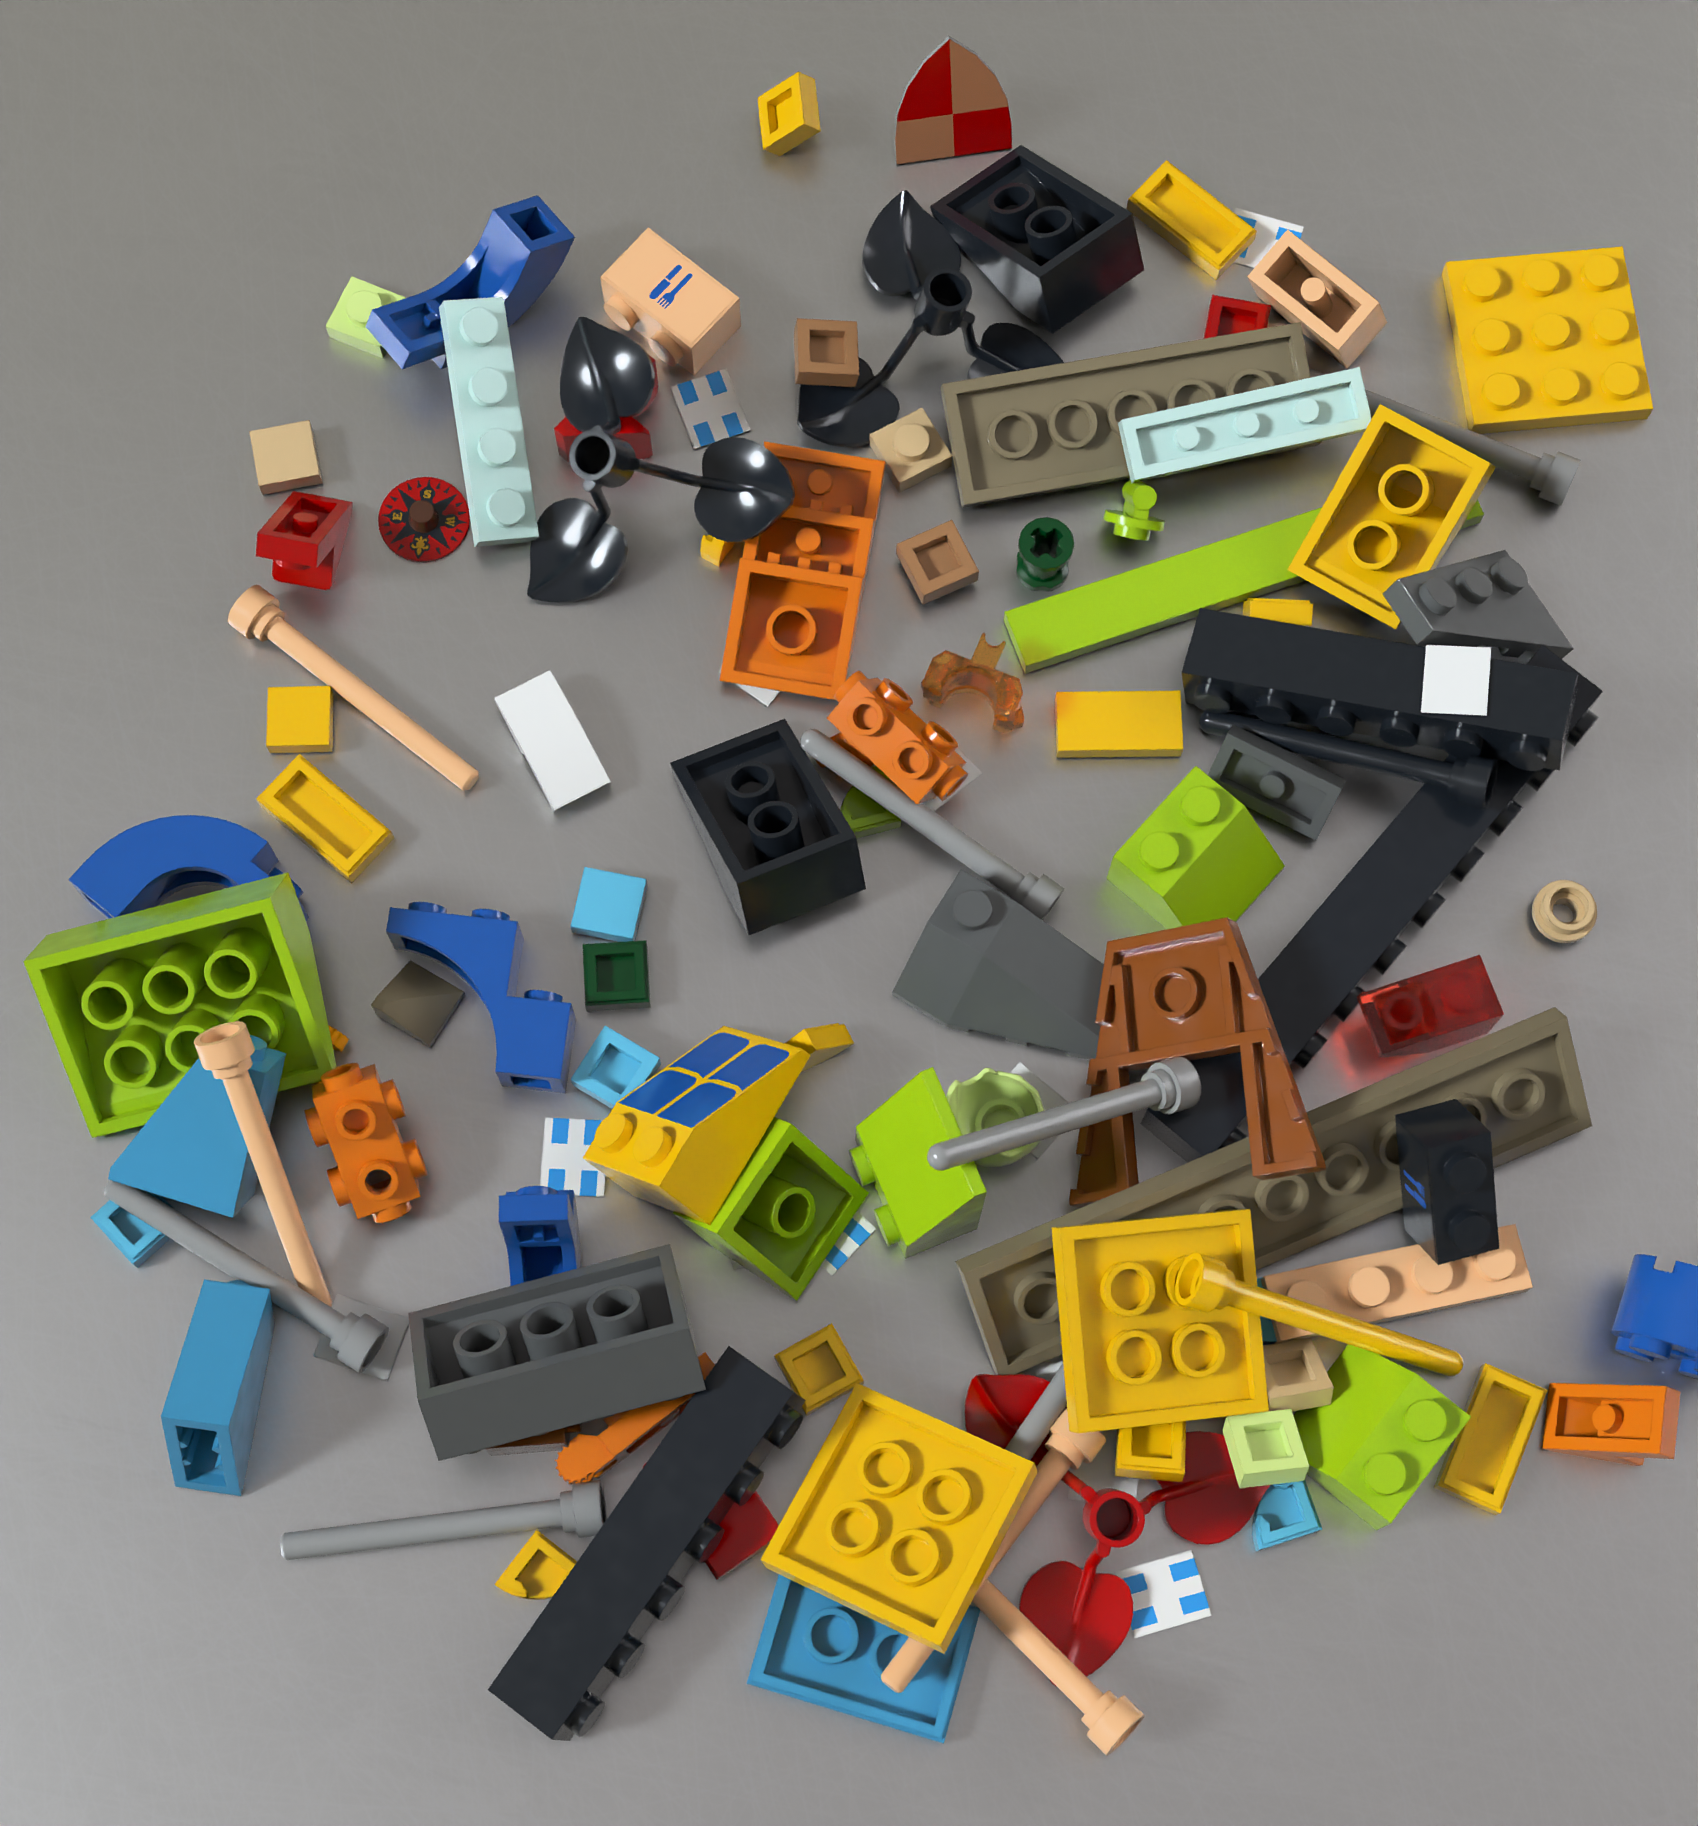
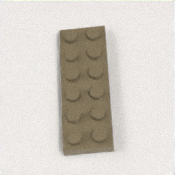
M1301 322L942 384L940 390L962 508L1130 479L1118 423L1122 419L1311 378ZM1322 441L1262 455L1318 446Z

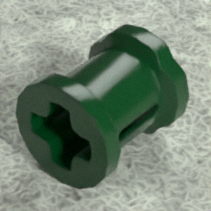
M1049 517L1037 518L1029 522L1020 533L1018 542L1019 552L1016 559V575L1020 582L1030 590L1049 592L1062 586L1068 577V562L1072 557L1074 539L1067 525L1058 519ZM1034 552H1036L1040 557L1037 558L1036 556H1034ZM1051 552L1052 554H1054L1055 558L1049 555V553Z

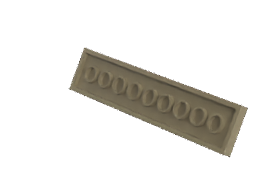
M1553 1007L1308 1111V1118L1325 1161V1171L1268 1180L1253 1177L1249 1137L955 1261L993 1370L997 1375H1015L1062 1355L1051 1227L1233 1209H1250L1257 1271L1403 1208L1395 1123L1396 1114L1457 1099L1491 1132L1493 1169L1591 1127L1592 1122L1567 1017L1557 1008Z

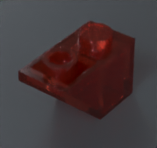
M1480 955L1363 992L1357 996L1358 1003L1380 1057L1430 1053L1487 1034L1504 1015Z

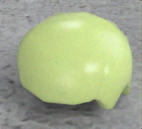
M987 1067L976 1076L964 1082L955 1080L949 1086L946 1095L962 1135L1044 1111L1039 1092L1024 1078L1017 1074L995 1071ZM1040 1141L974 1161V1163L985 1167H1000L1012 1164L1030 1153Z

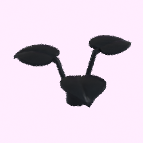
M904 190L883 208L873 222L863 247L862 265L869 282L880 293L887 296H900L911 291L913 298L917 300L914 309L915 318L912 325L877 375L874 376L867 362L859 357V377L856 387L801 384L798 395L797 424L805 434L828 445L857 447L869 444L871 433L895 422L900 410L898 399L889 389L882 385L891 377L919 334L923 331L933 336H943L954 332L958 327L962 329L966 351L969 355L977 358L969 368L967 379L1064 362L1038 335L1017 324L994 323L983 333L980 346L977 344L973 330L975 315L966 311L972 297V287L967 277L959 272L961 254L957 242L938 220L927 213L907 190Z
M579 317L572 329L563 356L560 376V399L565 416L577 430L582 432L575 438L570 447L569 461L571 468L579 477L585 479L583 489L590 492L598 511L591 503L578 498L563 499L554 502L546 508L537 521L539 537L536 540H532L530 545V580L527 595L532 599L545 602H575L601 593L618 578L626 562L628 543L621 530L606 523L610 517L611 509L601 489L602 486L608 488L622 486L630 480L634 472H641L681 484L699 487L700 490L694 502V511L703 529L709 535L722 541L744 542L761 535L790 509L795 498L792 478L782 461L766 447L757 442L737 437L724 438L708 446L702 458L703 476L693 475L637 459L632 446L627 441L613 435L621 430L620 418L634 417L647 406L655 384L653 363L645 349L632 338L611 330L587 317Z

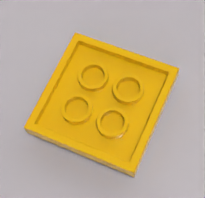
M1623 246L1449 261L1445 263L1442 279L1468 430L1478 434L1648 419L1653 410V404Z
M1233 1209L1051 1227L1070 1432L1079 1434L1269 1411L1260 1316L1228 1305L1222 1310L1213 1309L1211 1312L1205 1313L1180 1305L1175 1296V1284L1180 1267L1185 1259L1195 1252L1223 1261L1227 1270L1234 1273L1236 1280L1257 1286L1250 1209Z
M856 1383L760 1560L767 1569L945 1654L1038 1471L1035 1463Z

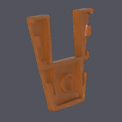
M1226 917L1107 941L1095 1021L1096 1024L1100 1025L1096 1058L1089 1061L1086 1081L1087 1085L1092 1086L1090 1097L1130 1085V1071L1150 1068L1154 1063L1167 1059L1183 1057L1191 1061L1241 1052L1253 1177L1268 1180L1325 1171V1161L1238 924ZM1133 1112L1079 1129L1076 1154L1081 1156L1077 1188L1070 1189V1206L1080 1209L1139 1184Z

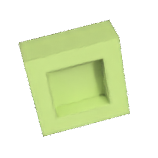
M351 276L326 324L329 337L384 358L387 351L365 326L372 309L405 299L406 297Z
M1292 1409L1226 1417L1222 1431L1239 1488L1305 1480L1309 1464Z

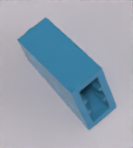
M250 1035L255 1051L250 1056L253 1065L248 1069L270 1128L286 1053L267 1048V1043L264 1040ZM198 1058L110 1167L108 1179L233 1218L254 1196L258 1176L222 1079H215L212 1071L205 1070Z
M205 1279L203 1281L161 1414L175 1487L241 1496L275 1328L271 1293L268 1288L250 1286L242 1280H233L227 1283Z

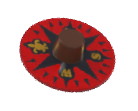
M417 477L396 486L384 499L378 516L380 534L388 548L396 555L414 562L436 561L451 554L465 539L470 524L469 508L460 491L452 484L433 477Z

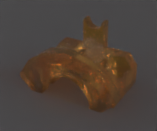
M982 633L971 660L947 650L932 658L925 677L921 682L923 697L927 698L929 704L941 708L946 700L956 694L966 692L977 694L985 699L993 710L994 723L992 729L1006 733L1023 727L1024 714L1021 706L1023 691L1020 679L996 670L1006 645L1005 641L998 646L989 645L985 640L986 634Z

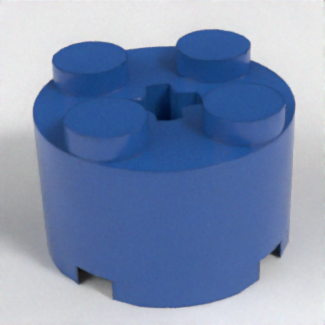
M1634 1255L1611 1333L1618 1337L1614 1350L1647 1362H1653L1654 1358L1669 1360L1672 1357L1681 1361L1678 1369L1679 1373L1698 1380V1266L1676 1261L1672 1273L1654 1269L1657 1256Z

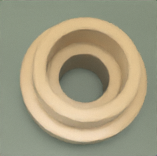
M1557 880L1544 886L1536 895L1532 905V918L1537 929L1548 939L1558 943H1573L1584 938L1594 927L1597 919V905L1592 894L1584 886L1570 880ZM1558 904L1567 906L1572 911L1573 921L1562 922L1558 920L1553 913V906Z

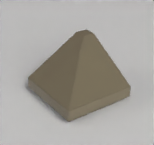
M410 960L377 995L371 1006L377 1016L431 1047L464 997L465 992Z

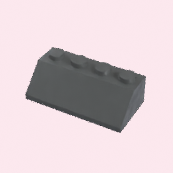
M670 1244L408 1313L417 1399L438 1461L464 1454L477 1453L490 1447L531 1436L544 1435L550 1431L595 1419L608 1418L617 1413L662 1401L675 1400L684 1395L706 1390L697 1347Z

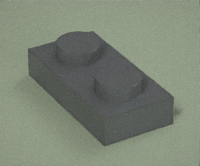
M1234 724L1228 731L1208 773L1209 777L1243 805L1314 840H1317L1347 781Z

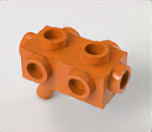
M857 671L839 687L834 695L839 704L828 715L827 719L840 733L830 737V739L871 767L875 764L916 804L933 800L936 797L944 801L965 781L968 773L962 767L967 762L954 751L958 747L957 741L939 724L933 721H929L926 724L909 708L913 704L911 697L895 682L884 678L883 681L878 677L868 679L861 671ZM816 760L817 764H818L821 768H825V767H826L825 765H823L822 763H820L818 760Z
M349 1063L327 1071L321 1076L322 1082L312 1086V1098L315 1107L304 1110L317 1148L329 1144L336 1160L337 1166L327 1170L339 1207L352 1203L357 1219L372 1214L376 1223L395 1220L411 1210L410 1200L421 1197L418 1179L428 1176L416 1139L404 1142L396 1120L405 1117L406 1113L393 1079L382 1083L375 1064L360 1069L358 1063ZM377 1169L384 1170L391 1176L390 1179L373 1185H369L365 1180L371 1171Z

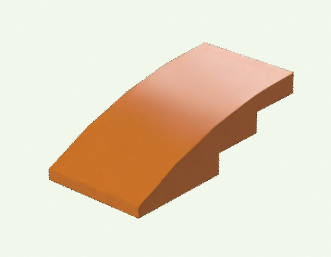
M764 441V447L774 453L787 468L793 481L795 498L790 509L761 535L745 541L743 557L739 561L719 681L836 700L834 695L847 680L886 462Z

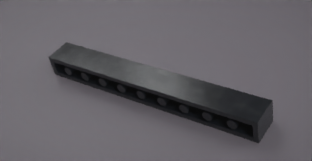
M1542 645L1527 665L1578 673L1575 707L1567 741L1575 747L1599 718L1590 709L1603 691ZM1449 754L1444 762L1454 764L1458 757ZM1498 760L1499 770L1496 787L1490 805L1486 810L1460 805L1458 797L1448 795L1447 788L1424 784L1258 979L1289 1066L1295 1063L1303 1070L1308 1066L1328 1041L1319 1033L1333 1015L1342 1022L1350 1016L1368 993L1359 984L1373 968L1381 975L1386 973L1407 947L1406 944L1398 939L1412 922L1421 929L1429 922L1446 900L1438 893L1439 889L1450 876H1453L1460 883L1465 879L1485 854L1476 845L1489 830L1500 837L1523 809L1514 800L1527 785L1538 791L1553 774L1554 769L1543 768L1541 770L1529 771L1519 769L1508 761ZM1241 1052L1189 1061L1196 1069L1201 1083V1095L1198 1103L1192 1108L1173 1114H1164L1148 1108L1140 1124L1187 1163L1245 1139L1247 1135L1238 1129L1247 1119Z

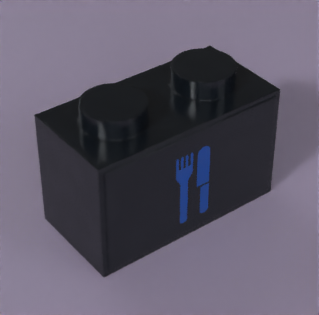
M1457 1099L1396 1114L1395 1123L1405 1230L1437 1265L1499 1249L1491 1132Z

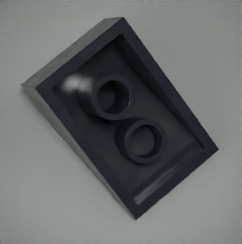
M1022 145L930 206L932 216L945 227L957 244L1013 307L1052 334L1144 271L1133 213Z
M786 719L779 720L670 763L674 778L725 893L748 935L866 889L856 835L807 754L802 749Z

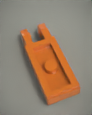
M706 1352L699 1356L704 1380L715 1366ZM695 1393L604 1418L603 1420L608 1428L598 1436L578 1434L569 1441L568 1447L563 1446V1450L557 1453L559 1456L558 1459H555L557 1462L555 1469L559 1470L560 1473L558 1475L560 1477L563 1476L565 1482L569 1481V1485L574 1483L582 1484V1482H589L594 1478L599 1479L678 1418Z

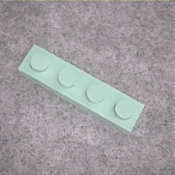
M504 297L444 300L439 307L474 547L531 542L539 537Z
M1360 367L1122 419L1118 423L1132 484L1365 432L1372 418Z

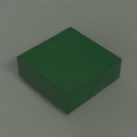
M646 940L583 944L585 1007L587 1012L651 1008L648 946Z

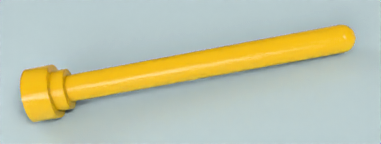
M1197 1252L1190 1254L1185 1259L1177 1275L1175 1284L1176 1300L1180 1305L1208 1313L1213 1309L1222 1310L1228 1305L1445 1376H1455L1463 1368V1359L1454 1350L1236 1280L1234 1273L1227 1270L1223 1261Z

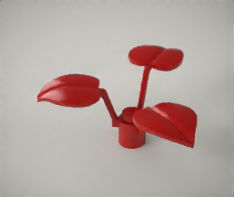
M1021 1374L976 1375L969 1384L965 1400L964 1418L966 1432L1005 1449L1050 1382L1040 1377ZM1206 1431L1186 1432L1185 1475L1183 1481L1156 1480L1162 1489L1151 1492L1140 1501L1126 1492L1113 1488H1106L1096 1492L1068 1470L1061 1481L1086 1501L1083 1509V1523L1090 1536L1097 1540L1096 1547L1086 1559L1083 1570L1071 1562L1060 1560L1048 1563L1032 1574L1023 1587L1019 1601V1611L1086 1677L1099 1669L1120 1647L1126 1638L1133 1618V1599L1127 1583L1113 1574L1096 1573L1102 1559L1109 1556L1111 1547H1125L1135 1542L1143 1531L1145 1514H1148L1151 1508L1161 1502H1164L1165 1520L1177 1535L1196 1544L1210 1545L1220 1543L1231 1538L1245 1526L1270 1485L1239 1488L1224 1435ZM1047 1434L1030 1460L1035 1463L1036 1467L1048 1452L1045 1443L1050 1438L1049 1434Z

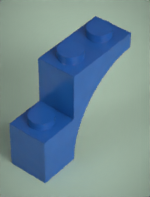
M428 902L409 903L408 909L390 907L386 933L394 949L425 956L444 965L466 981L487 1007L495 1031L497 1051L495 1072L503 1087L566 1094L576 1017L572 1004L562 1002L563 997L553 992L528 990L524 992V998L515 997L524 942L518 921H510L508 914L492 909H475L472 911L471 916L447 914L445 907Z

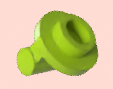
M1131 480L1124 484L1122 488V495L1125 499L1123 511L1105 510L1103 520L1115 523L1113 534L1121 537L1149 541L1151 530H1164V520L1149 516L1150 509L1157 501V494L1152 487L1142 481L1131 484Z

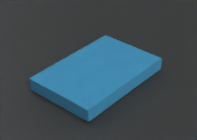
M779 1574L747 1684L943 1744L980 1609L969 1605L945 1654L934 1649L902 1693H896L881 1681V1674L909 1637Z

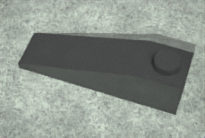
M961 869L928 920L892 991V995L947 1028L968 1032V1030L1004 1037L1008 1042L1027 1046V1043L1065 1051L1069 1056L1090 1060L1096 1058L1100 1025L1096 1024L1095 1021L1104 964L1018 902ZM1146 1069L1135 1070V1071L1144 1073V1072L1146 1071Z

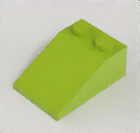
M933 1067L918 1073L858 1124L855 1136L857 1147L849 1150L852 1164L862 1186L873 1183L883 1205L874 1209V1214L886 1244L890 1246L899 1243L905 1259L977 1230L987 1193L974 1161L943 1171L932 1168L928 1163L927 1153L932 1145L962 1136Z

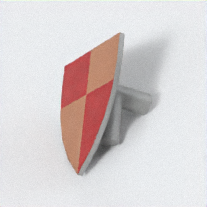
M949 35L923 59L905 87L896 112L894 134L896 164L1012 148V123L1008 101L995 73L976 52Z

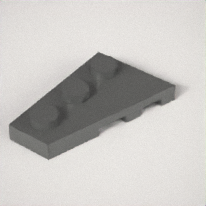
M1506 550L1397 579L1382 593L1416 645L1498 647L1502 656L1519 658L1526 651L1537 652L1542 645L1561 659L1574 649L1529 585L1525 570L1509 556Z

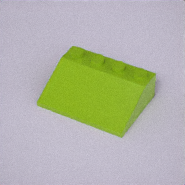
M289 872L48 934L23 961L92 1138L145 1125L199 1058L194 1045V1039L204 1031L224 1023L244 1022L249 1034L264 1040L267 1043V1048L286 1053L278 1092L319 1082L324 1073L337 1067L310 931Z

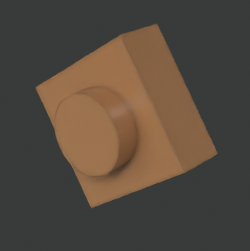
M797 318L794 328L795 384L856 387L859 377L857 321Z
M953 520L897 543L896 554L922 605L978 581L979 570Z

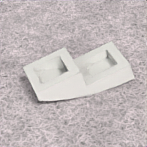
M551 670L494 698L552 810H557L611 782Z

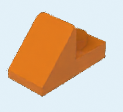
M1549 1383L1542 1449L1635 1466L1643 1465L1644 1458L1674 1459L1681 1392L1668 1386Z

